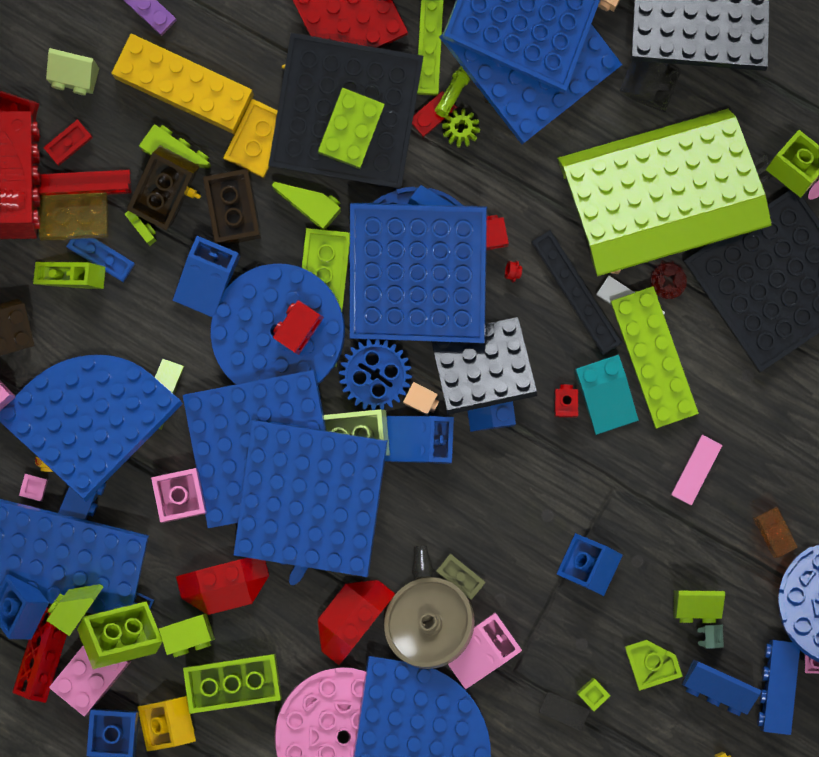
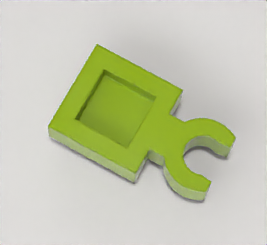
M127 211L125 216L147 244L151 246L155 243L156 239L153 235L156 232L150 224L144 225L136 214Z

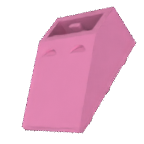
M493 613L474 627L473 635L467 648L457 659L448 665L463 687L467 689L520 653L522 649L497 614Z

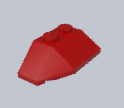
M244 558L176 576L181 599L205 614L210 615L252 604L269 578V572L265 560Z
M379 580L345 584L318 618L321 651L340 665L395 596V593Z

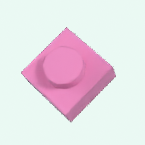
M25 474L19 496L42 502L48 480Z

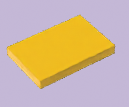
M252 99L223 159L264 178L269 169L268 165L278 110Z

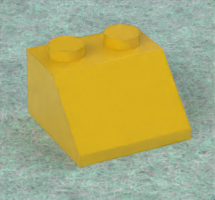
M186 696L138 706L147 751L176 747L196 741Z

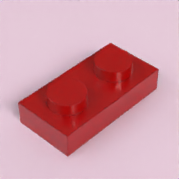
M0 91V112L31 111L34 122L36 121L40 103Z
M443 91L413 116L412 126L423 138L445 120L444 117L437 115V112H435V108L444 95ZM453 105V107L451 108V111L448 114L449 116L452 114L453 110H457V107L455 105Z
M77 119L43 148L59 166L93 137Z

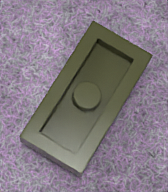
M452 554L446 558L436 571L447 581L456 585L471 600L486 583Z

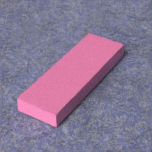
M701 435L671 493L673 497L689 505L693 504L722 445Z

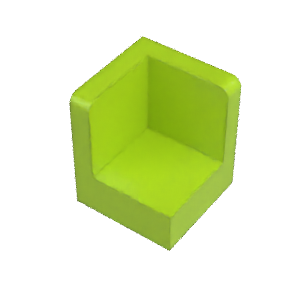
M592 678L577 692L593 711L610 697L609 693L595 678Z

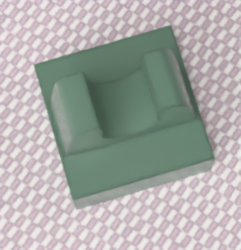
M705 625V627L698 628V632L705 633L706 637L705 641H698L699 646L706 648L724 647L723 625Z

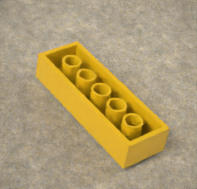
M130 34L112 71V75L116 80L234 135L254 96L252 89L134 34Z

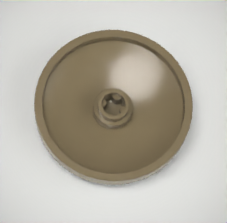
M435 577L417 579L402 587L390 601L384 619L385 636L392 651L409 665L423 669L439 668L453 662L467 648L474 631V612L467 596L453 583Z

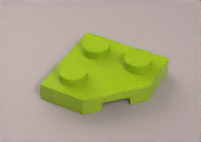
M648 640L625 646L639 691L683 677L675 654Z

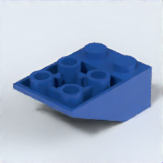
M196 236L173 301L213 317L240 259L239 253Z
M386 416L390 455L385 457L386 462L452 464L454 417Z

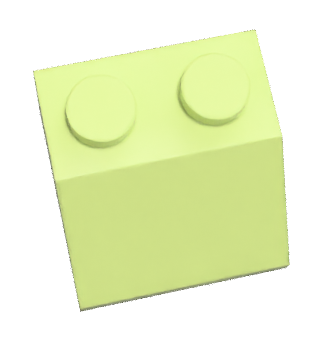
M49 48L46 79L52 84L51 87L59 90H64L65 87L70 88L79 95L93 94L99 72V67L94 59Z

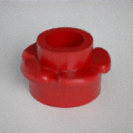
M517 260L514 262L508 261L505 268V279L515 282L522 275V266L519 265Z

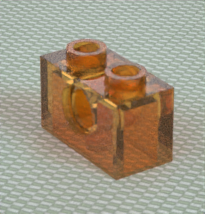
M773 507L753 517L773 558H779L798 548L778 507Z

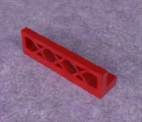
M130 170L40 174L41 186H38V193L42 198L132 193Z
M48 607L32 639L28 640L12 692L26 699L44 703L47 702L50 692L49 687L53 682L67 634L48 621L46 624L43 623L45 613H49ZM40 636L41 642L40 645L37 647L36 642L38 637ZM34 658L33 667L30 668L31 659ZM27 680L28 684L24 692L22 691L24 681Z

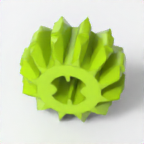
M465 109L461 110V115H458L457 111L453 110L454 118L448 115L445 118L448 123L442 124V128L447 130L443 133V136L450 137L449 144L456 140L458 148L461 147V141H464L468 147L470 145L469 139L476 141L477 137L474 134L480 133V128L474 127L479 124V120H471L474 116L472 112L465 116ZM459 124H463L464 128L467 127V129L463 130V133L458 132Z

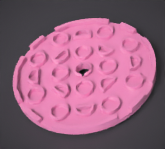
M354 668L329 669L308 677L295 687L284 701L277 717L274 736L277 757H353L366 672ZM342 730L347 731L350 737L349 741L345 744L339 743L337 739L338 733Z

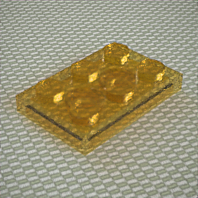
M106 192L40 196L39 238L41 241L108 237V196Z

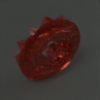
M664 263L654 270L651 276V286H654L658 296L664 299H673L680 296L685 290L687 276L683 269L674 263ZM675 274L673 283L677 288L670 284L663 288L662 286L666 281L664 276L670 277Z

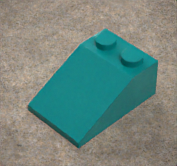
M619 355L574 370L596 435L639 421Z

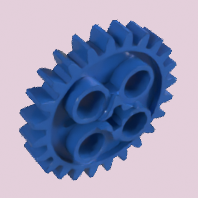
M367 339V346H363L361 342H358V350L351 347L352 356L344 355L348 363L341 362V366L346 368L345 371L339 372V375L345 376V379L339 381L340 384H347V387L342 390L343 393H351L348 396V400L356 398L355 406L362 402L363 410H366L368 405H371L372 410H376V406H380V409L384 410L385 404L393 408V400L400 403L399 394L402 396L407 395L403 388H410V384L405 381L412 379L411 375L406 374L407 371L411 370V366L404 365L409 359H401L403 350L396 353V344L389 348L388 340L383 345H380L379 339H376L373 345ZM368 355H377L379 358L376 365L367 364L366 358ZM361 363L373 372L379 370V375L391 382L393 386H387L378 378L374 381L371 380L372 375L361 369L358 365ZM389 366L395 367L398 371L397 375L393 378L385 375V369ZM357 373H364L366 375V381L363 384L354 382V376ZM376 385H382L385 388L383 396L377 397L372 393Z

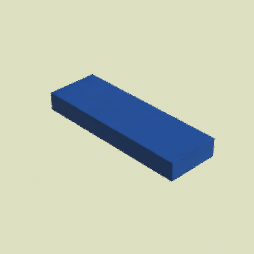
M79 228L66 246L87 261L105 266V272L123 283L135 266L134 262Z

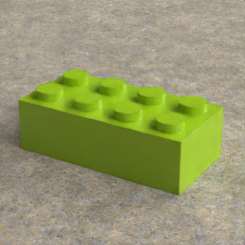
M276 654L183 668L189 714L282 699Z

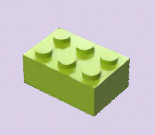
M342 88L318 153L360 169L385 104Z
M147 601L84 616L77 628L92 669L156 654L163 642Z

